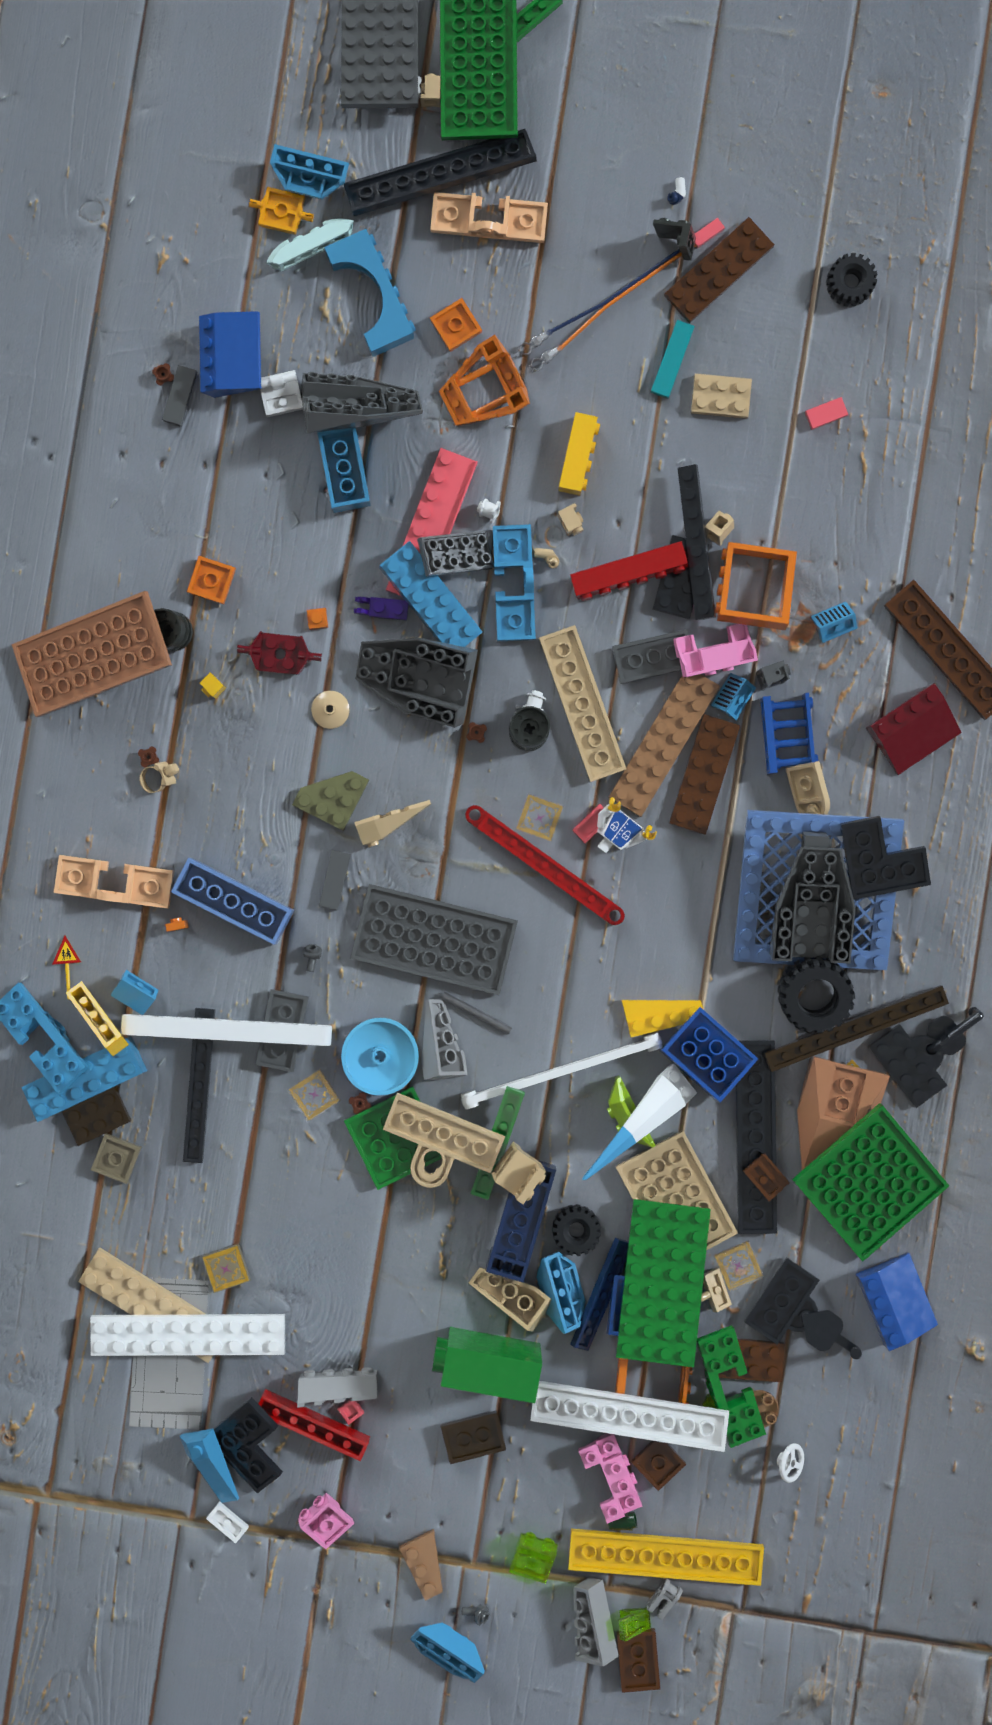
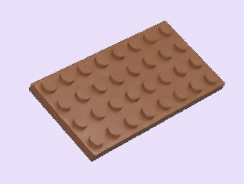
M147 591L140 592L11 644L35 717H41L172 666Z

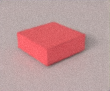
M350 1399L337 1408L348 1425L364 1414V1410L357 1401H350Z

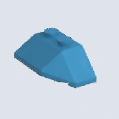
M274 144L270 165L285 191L321 200L345 183L349 168L348 162Z
M555 1252L541 1259L536 1277L540 1290L552 1299L546 1311L547 1315L560 1331L566 1334L580 1327L585 1297L575 1263L560 1252Z
M443 1622L420 1627L411 1636L410 1640L421 1654L451 1674L463 1679H469L473 1683L484 1675L485 1670L475 1644Z

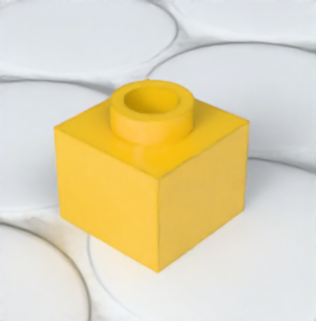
M211 672L200 682L203 686L201 691L207 697L212 695L216 699L226 689Z

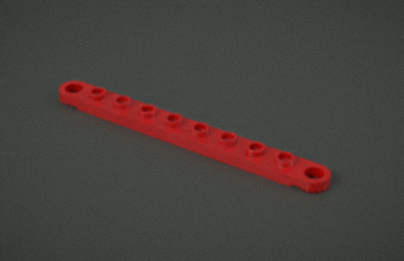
M473 805L466 810L465 817L470 824L609 924L619 925L623 922L625 914L619 906L480 806ZM474 809L478 810L481 814L480 818L475 821L469 817V813ZM611 911H619L620 919L618 921L610 919L609 914Z

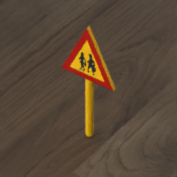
M64 936L52 965L65 964L66 989L68 992L70 990L69 963H80L81 961L67 937Z

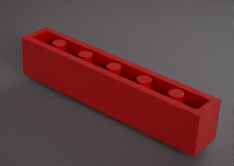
M682 541L572 573L570 576L577 600L586 601L593 598L592 596L596 594L602 596L611 593V590L616 588L618 590L629 588V585L637 583V585L644 584L653 577L661 579L670 572H674V574L681 573L688 567V561Z
M267 1389L264 1390L258 1404L277 1424L361 1462L369 1444L370 1436L305 1406L297 1408L296 1402Z

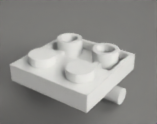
M295 370L261 377L260 391L266 417L303 410Z

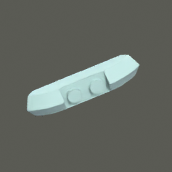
M344 218L327 220L322 222L323 227H315L310 233L295 237L292 242H289L288 239L273 250L267 260V264L276 270L284 271L325 251L324 247L351 235L354 220Z

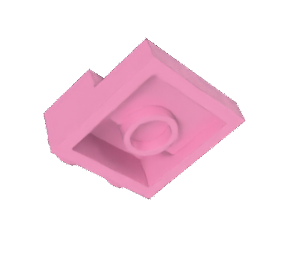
M327 1493L323 1496H317L313 1505L309 1509H303L298 1518L300 1529L324 1549H327L354 1524L353 1518L340 1508L339 1503Z

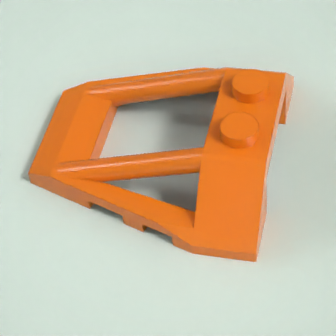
M496 335L478 344L471 356L462 363L463 365L439 390L456 426L511 415L530 404L527 388L511 356ZM484 356L486 361L489 362V364L463 376L481 357ZM495 370L506 394L471 411L460 387ZM505 403H508V405H509V406H506V407H502V408L493 410V409H495V408H497V407H499V406H501V405H503V404H505Z

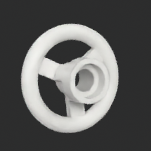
M796 1443L787 1446L784 1452H781L777 1458L780 1476L787 1483H792L799 1477L804 1465L803 1449ZM795 1450L798 1452V1462H796ZM796 1468L793 1475L788 1477L787 1475L789 1474L791 1469Z

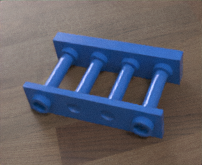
M804 693L802 700L774 702L771 701V696L760 698L767 775L778 773L780 767L796 766L818 761V755L814 752L811 720L813 699L809 697V693ZM803 707L804 719L773 720L772 712H775V710ZM805 726L806 738L778 740L774 737V731L777 729ZM807 746V757L776 758V750L778 748Z

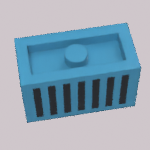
M846 602L811 616V620L818 628L819 639L822 643L858 628L856 615Z
M730 673L711 706L725 712L730 718L737 720L756 687L747 679Z

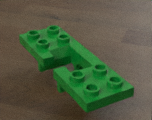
M731 1325L697 1338L698 1348L705 1367L706 1385L716 1409L729 1411L726 1435L728 1446L733 1448L766 1435L753 1389L747 1387L741 1390L742 1393L725 1399L718 1374L735 1368L738 1376L748 1373L734 1327Z

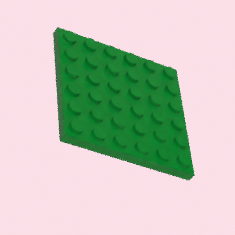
M881 1103L875 1106L792 1179L862 1262L949 1187V1184Z

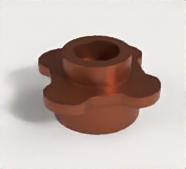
M167 363L159 365L152 370L157 379L156 383L160 386L167 381L172 382L174 380V375L170 372L171 367Z
M471 722L468 725L469 733L466 735V738L469 741L484 742V733L487 731L486 725H478L475 722Z
M151 746L149 749H140L138 751L142 767L146 768L148 765L159 763L155 747Z
M360 1092L356 1097L349 1098V1104L353 1106L354 1114H358L371 1107L366 1098V1093Z

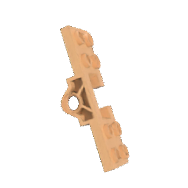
M434 192L430 231L431 233L544 243L548 203L510 199V196H506V199L499 198V211H504L503 224L497 221L496 223L481 220L475 222V208L482 209L481 196H476V193H472L471 196Z
M59 855L54 893L169 909L174 870L124 864L123 873L128 874L126 891L123 893L97 889L100 870L108 871V861Z

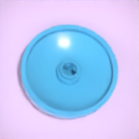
M372 1018L358 1024L346 1037L341 1054L342 1066L349 1081L359 1090L372 1095H388L399 1091L410 1082L418 1066L419 1050L414 1036L403 1024L389 1018Z

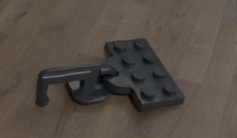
M976 1007L970 1008L968 1011L969 1017L958 1025L950 1017L940 1016L928 1025L927 1035H917L910 1038L902 1026L898 1024L868 1046L916 1108L948 1086L936 1069L942 1063L943 1054L954 1055L965 1046L966 1037L963 1033L983 1019L984 1014Z
M786 1257L744 1322L777 1345L788 1329L794 1332L805 1331L807 1342L817 1350L827 1351L836 1342L848 1350L853 1359H860L862 1352L859 1347L840 1334L843 1330L842 1319L830 1310L818 1311L815 1301L810 1297V1294L820 1280Z

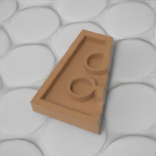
M432 1529L401 1545L399 1548L425 1601L443 1592L435 1531Z

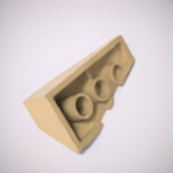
M430 800L404 807L402 810L390 811L383 816L376 815L354 822L362 844L368 845V848L379 845L378 841L383 840L431 805Z
M481 1267L469 1282L471 1286L527 1331L535 1330L545 1316L552 1300L535 1286L486 1272V1269Z

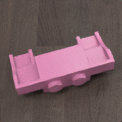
M735 624L726 626L729 642L699 649L696 647L694 635L674 638L676 657L680 659L682 676L689 677L705 673V676L713 675L719 669L730 671L734 670L736 665L758 661L756 648L750 638L747 625Z
M606 1433L590 1444L578 1449L585 1469L597 1464L601 1465L613 1497L600 1502V1507L607 1524L625 1517L627 1512L643 1507L634 1485L637 1483L634 1472H629L627 1466L630 1465L627 1455L622 1454L615 1434Z

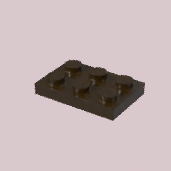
M116 1086L62 1111L77 1146L132 1121Z
M497 1410L441 1424L450 1464L506 1450Z

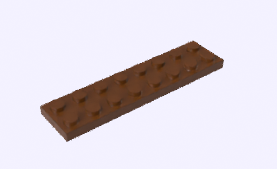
M913 579L883 606L977 713L986 720L992 715V667Z

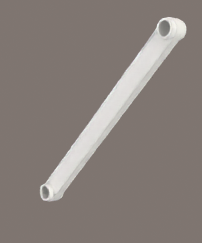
M658 1032L644 1036L642 1041L477 1093L475 1090H471L461 1094L462 1105L465 1110L479 1106L480 1101L503 1095L507 1086L522 1089L645 1049L648 1052L655 1051L663 1047L662 1040Z

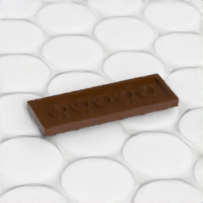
M748 217L665 292L664 296L690 324L765 256L775 244Z
M703 714L669 824L706 835L740 725Z

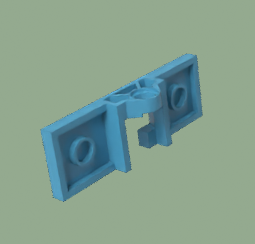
M531 524L493 526L495 576H504V568L523 567L524 596H505V591L495 592L497 641L536 640Z
M18 982L0 1000V1021L18 1044L23 1045L29 1039L28 1036L39 1025L53 1040L55 1045L46 1054L42 1055L40 1051L36 1050L29 1058L58 1094L63 1093L89 1068L69 1043L70 1039L66 1035L64 1026L42 1009L22 983Z

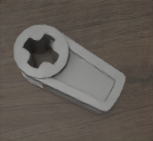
M664 1578L647 1603V1610L652 1613L656 1607H659L657 1617L663 1620L673 1605L680 1599L683 1589L671 1584L668 1578ZM665 1599L661 1606H659V1603Z

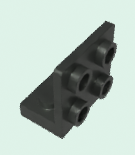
M667 218L654 219L653 226L659 238L677 240L679 252L682 253L683 259L691 261L696 240L692 225L685 220L673 222Z

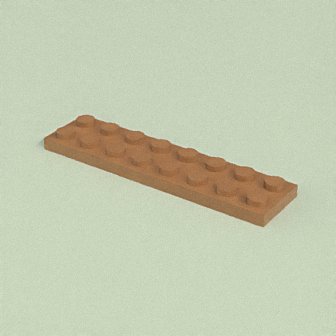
M701 674L680 677L608 798H615L616 803L621 801V806L642 817L720 685Z

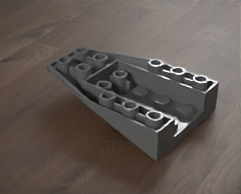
M316 372L303 373L301 398L307 433L365 427L423 413L417 390L354 375L340 376L334 373L318 374Z
M418 637L362 641L355 679L404 713L455 728L464 724L478 650Z
M800 847L776 903L769 952L772 960L792 961V957L828 958L831 963H851L856 907L841 848Z

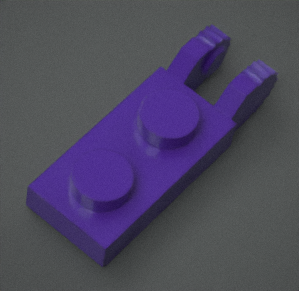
M355 597L356 602L370 604L369 610L355 608L354 614L407 621L409 604L405 600Z

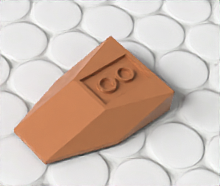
M817 1056L810 1057L797 1108L802 1170L882 1102L890 1078L889 1075Z

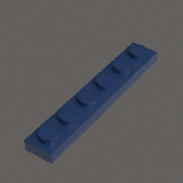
M615 1238L581 1317V1325L576 1329L570 1343L574 1348L586 1351L590 1349L611 1299L614 1275H621L626 1263L628 1241Z

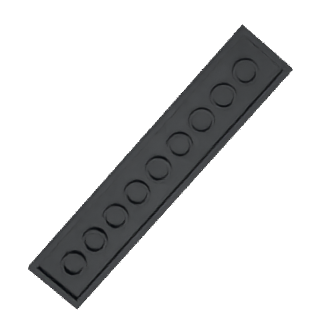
M522 129L518 130V138L485 140L344 183V188L353 216H358L530 164L537 160L527 131Z
M738 1040L758 1058L755 1064L736 1084L738 1234H777V1195L768 1201L743 1172L746 1167L763 1153L776 1166L775 1071L770 1072L763 1054L775 1049V1041Z

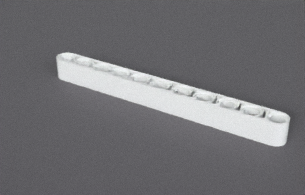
M122 1014L121 1034L331 1046L332 1026Z

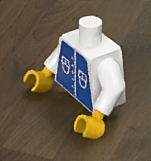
M613 797L610 798L609 804L598 813L597 832L604 838L597 847L605 853L613 845L622 850L635 846L647 839L653 840L656 837L657 831L650 833L652 830L651 825H648L646 830L643 831L644 828L620 810L621 801L614 804L615 798Z

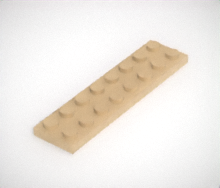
M574 625L540 637L539 641L589 781L593 782L626 770L576 626Z
M102 1248L97 1250L78 1281L130 1315L205 1314ZM195 1355L207 1363L213 1357V1355Z

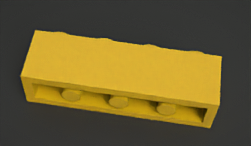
M575 412L558 491L578 496L581 495L582 490L586 491L588 479L584 478L585 473L590 472L592 461L589 460L590 453L594 454L596 442H593V437L598 435L600 424L597 423L598 417Z
M82 981L66 992L72 1003L112 1056L129 1045Z

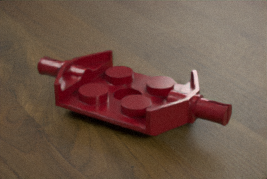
M260 631L251 645L237 646V653H245L251 656L257 671L299 675L310 660L322 661V658H319L322 657V653L309 652L303 636L271 634ZM277 650H285L286 655L283 659L276 658L275 653Z

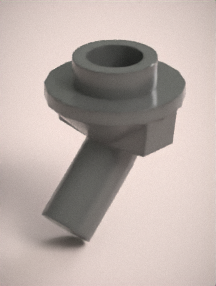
M309 944L303 949L304 957L309 958L306 970L309 972H314L316 959H320L322 954L321 947L316 944Z
M481 1604L477 1608L462 1607L461 1610L462 1615L474 1616V1621L479 1626L482 1623L485 1624L490 1615L489 1608Z

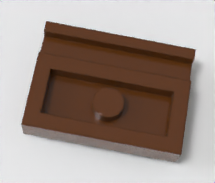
M765 1153L743 1170L768 1201L790 1184Z

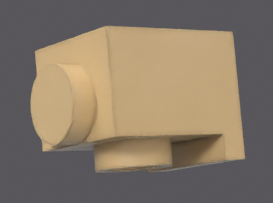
M432 73L426 74L425 83H421V107H440L441 78Z
M575 503L558 511L557 515L568 536L571 534L575 536L584 531L582 528L583 518L579 512H575L577 507Z
M718 511L705 526L706 537L721 546L723 540L734 529L733 518L727 513L724 514Z

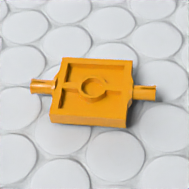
M267 187L262 201L250 199L249 207L260 209L258 221L260 227L296 235L301 220L313 222L314 214L303 212L304 195Z

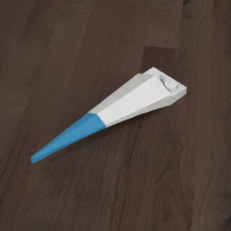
M674 1063L670 1064L658 1075L636 1109L583 1176L582 1180H587L685 1107L697 1094Z

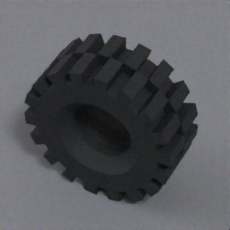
M851 253L849 257L848 254H845L842 259L839 257L832 265L827 275L826 285H829L827 288L828 293L832 292L830 297L838 299L836 303L840 304L842 301L844 306L848 307L851 304L853 307L857 303L862 304L865 299L869 298L877 283L875 278L878 274L877 271H873L875 265L874 263L869 264L870 259L868 257L864 260L862 259L864 256L862 254H859L858 257H856V253ZM848 274L855 275L858 278V285L855 287L847 286L844 282V277Z
M578 1204L576 1206L569 1205L568 1208L561 1209V1212L557 1213L555 1220H553L552 1233L556 1245L561 1248V1251L567 1252L571 1256L573 1254L581 1256L582 1253L586 1255L589 1253V1250L593 1251L595 1245L599 1243V1237L601 1236L600 1223L592 1210L590 1211L588 1207H581ZM571 1224H582L584 1227L583 1234L579 1237L570 1235L569 1227Z

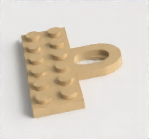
M397 1093L383 1128L385 1131L418 1144L411 1162V1174L418 1184L427 1188L437 1187L447 1179L454 1159L491 1173L505 1138L501 1134L400 1093ZM429 1151H437L442 1156V1165L436 1168L434 1173L429 1174L424 1169V1156Z

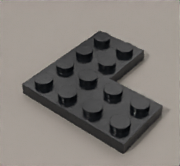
M880 816L840 823L849 882L854 900L931 885L925 846L886 853Z
M251 1397L213 1429L225 1460L256 1493H259L276 1480L283 1471L257 1445L274 1432L279 1425Z

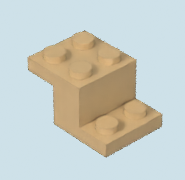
M513 1141L491 1174L495 1183L512 1193L517 1201L524 1204L526 1200L529 1201L532 1198L536 1185H540L543 1182L546 1171L541 1162L524 1152Z

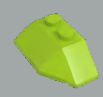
M619 1075L615 1078L608 1100L610 1107L607 1108L611 1119L616 1118L618 1125H616L618 1132L636 1109ZM650 1133L637 1142L652 1148L656 1146Z

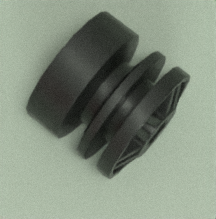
M165 608L155 609L154 612L167 650L175 652L187 647L193 635L190 620L184 614Z
M526 706L517 710L512 716L509 726V737L512 743L523 751H535L541 748L546 742L550 731V720L547 714L534 706ZM526 727L533 729L532 734L529 735L528 732H524Z

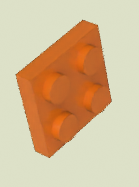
M463 298L430 317L431 323L449 352L482 333L481 327Z
M198 556L187 593L224 605L236 568Z

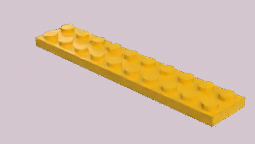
M571 1528L568 1570L761 1586L764 1546L763 1544Z

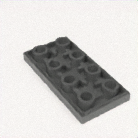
M486 531L428 536L417 539L426 577L494 568Z

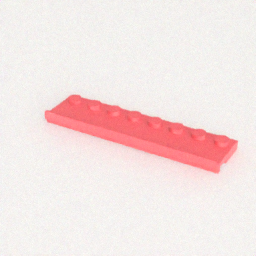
M440 448L403 546L410 541L420 553L418 538L451 534L478 461ZM389 581L386 591L401 596Z

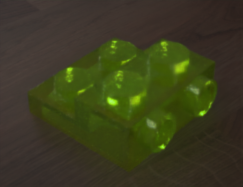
M532 1532L520 1533L509 1567V1573L546 1584L557 1555L558 1544L551 1538H537Z

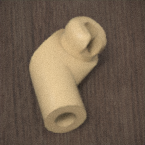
M535 548V558H544L552 569L559 565V558L553 550Z

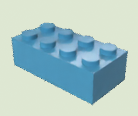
M356 428L317 432L333 513L371 506Z

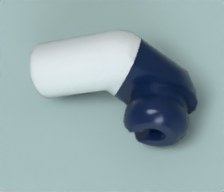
M683 177L675 179L676 190L667 196V200L671 205H677L686 196L685 178Z

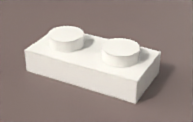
M220 1501L206 1518L234 1543H237L249 1527L248 1524Z

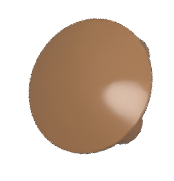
M753 1391L764 1428L773 1425L777 1421L779 1412L777 1400L767 1391Z

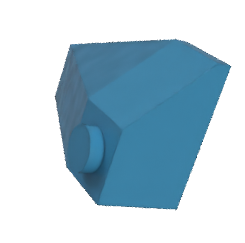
M214 1429L181 1434L180 1439L187 1456L221 1503L237 1501L239 1496Z

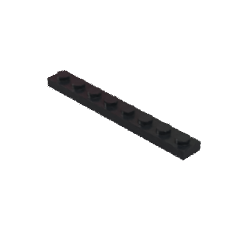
M693 464L677 469L695 619L699 621L716 618L699 471L698 465Z
M195 1008L194 1018L215 1019L216 1009ZM193 1039L183 1162L203 1163L213 1040Z

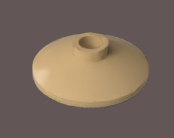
M325 691L314 699L311 712L318 725L327 729H334L346 722L350 707L347 699L341 693ZM333 706V711L327 712L326 708Z

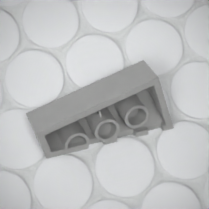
M370 1367L362 1368L361 1371H354L352 1368H346L339 1372H334L333 1369H326L323 1372L317 1373L314 1370H306L300 1374L298 1381L297 1408L304 1407V1403L309 1402L317 1406L322 1405L327 1400H331L333 1403H342L346 1401V1398H350V1401L377 1399L378 1371Z
M588 1577L574 1586V1611L577 1612V1618L574 1620V1627L577 1628L575 1645L578 1649V1652L575 1653V1660L604 1667L618 1657V1651L603 1580Z

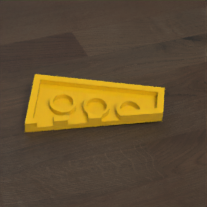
M621 1000L630 1037L683 1025L699 1007L703 1009L701 1000Z

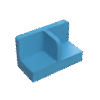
M126 970L118 985L112 991L111 996L144 1015L155 1001L159 990Z

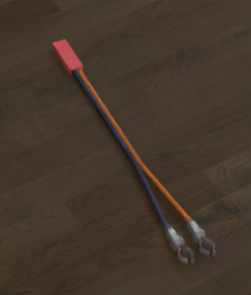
M716 218L695 233L694 247L699 248L725 229L719 218ZM677 249L602 303L552 329L535 335L530 339V343L525 342L521 344L518 352L521 351L523 345L531 344V350L532 348H538L553 332L602 307L562 345L555 346L551 350L542 353L541 358H534L532 360L533 362L534 360L540 361L542 359V366L543 363H550L569 342L602 312L681 257L682 253ZM531 351L529 353H522L521 357L522 355H529ZM542 366L538 369L533 368V370L539 371L542 368Z

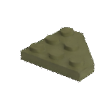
M350 771L302 787L292 805L344 831L369 779Z

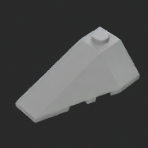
M440 999L426 1000L421 1060L424 1080H439L468 1075L465 1054L463 1050L460 1051L456 1041L458 1036L452 1031L450 1026L451 1018L444 1000Z

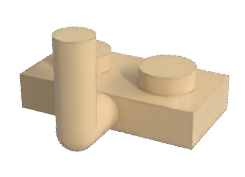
M714 1268L704 1273L703 1285L705 1292L702 1293L701 1302L708 1299L713 1312H719L732 1305L720 1269Z

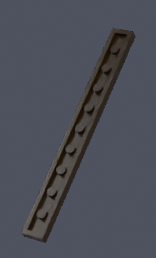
M939 985L843 1022L840 1027L835 1025L832 1027L833 1031L828 1032L825 1029L822 1030V1034L815 1033L763 1054L770 1072L945 1006L949 1002L943 986Z

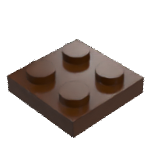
M651 1441L631 1460L632 1464L658 1491L686 1466V1462L668 1443Z

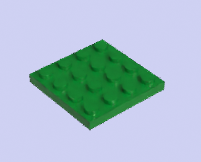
M413 1086L400 1092L402 1095L421 1102ZM396 1095L344 1120L377 1190L411 1174V1162L418 1147V1144L383 1130ZM437 1151L426 1153L424 1156L425 1167L442 1159L440 1153Z

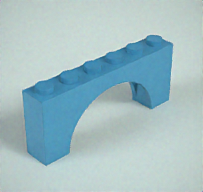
M364 229L324 247L333 271L340 269L360 271L375 282L382 294L383 308L381 316L376 325L364 334L372 357H375L414 339L413 332L416 330L412 320H407L406 314L408 312L404 303L400 304L398 300L400 294L396 285L392 287L390 282L392 276L389 269H384L382 265L384 259L381 252H377L374 247L377 244L373 234L369 235L367 229Z

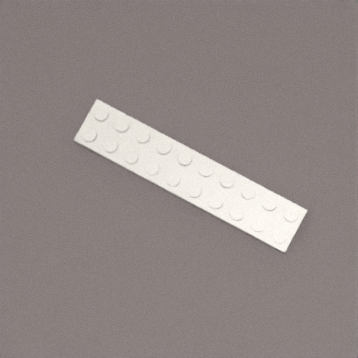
M285 1314L92 1315L90 1317L91 1356L285 1354Z
M539 1381L536 1402L532 1403L530 1421L725 1452L729 1411Z

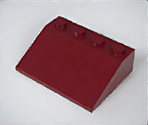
M935 683L929 685L866 727L897 775L962 733L946 699Z

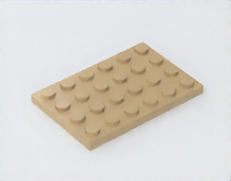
M683 1130L656 1144L655 1147H650L615 1166L632 1199L711 1209L706 1250L738 1234Z

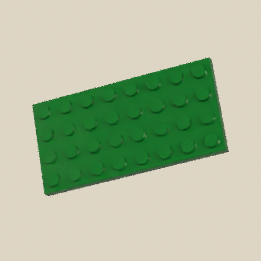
M440 0L442 141L518 138L517 0Z
M633 1199L616 1358L694 1367L711 1209Z

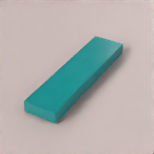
M680 320L676 321L650 393L669 399L692 336L694 325Z

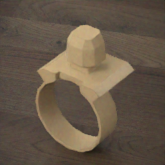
M166 761L155 763L154 766L146 767L141 771L140 784L148 793L162 791L165 786L176 784L174 775L178 773L179 768L177 764H168ZM149 768L159 771L162 776L161 786L157 791H153L146 784L145 775Z

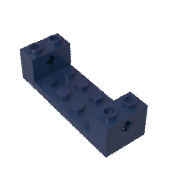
M540 1160L538 1161L544 1167L546 1176L540 1185L537 1184L534 1188L532 1198L522 1204L516 1200L512 1193H508L494 1245L491 1247L487 1260L486 1272L524 1283L556 1173L555 1165Z

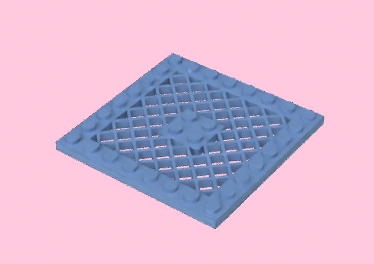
M747 810L733 955L734 961L795 965L794 962L798 960L800 963L805 961V957H792V961H774L769 954L771 944L769 942L772 937V929L769 925L774 922L775 912L771 907L780 896V894H776L773 888L780 882L784 886L785 882L783 879L789 875L792 866H788L785 860L791 855L797 856L795 852L800 849L802 841L798 834H802V831L826 832L831 840L834 838L839 843L835 848L844 849L843 841L841 842L837 838V836H842L840 823L870 817ZM881 818L886 853L901 850L904 820ZM779 833H790V834H788V835L783 839V838L780 836ZM776 834L781 841L772 847L767 841ZM796 836L800 843L791 848L787 841ZM764 844L770 849L766 854H764ZM785 845L790 851L781 858L776 851ZM774 853L779 860L770 866L766 859ZM763 863L768 867L764 873H762ZM783 864L788 870L779 876L774 870ZM772 872L777 879L768 885L764 878ZM762 881L766 888L760 893V886ZM770 891L775 898L767 904L762 897ZM896 892L876 895L874 900L871 897H867L872 903L864 909L858 904L864 898L854 900L855 905L861 911L854 919V925L859 929L853 934L852 943L856 948H852L850 964L837 963L842 968L887 970ZM760 900L764 904V907L758 911ZM873 908L871 919L867 913ZM769 910L773 916L765 922L760 916ZM865 915L869 922L861 928L857 921ZM758 918L763 925L756 930ZM871 927L870 937H869V936L865 933V931ZM767 928L771 935L763 941L758 934ZM863 934L867 940L858 946L854 940Z

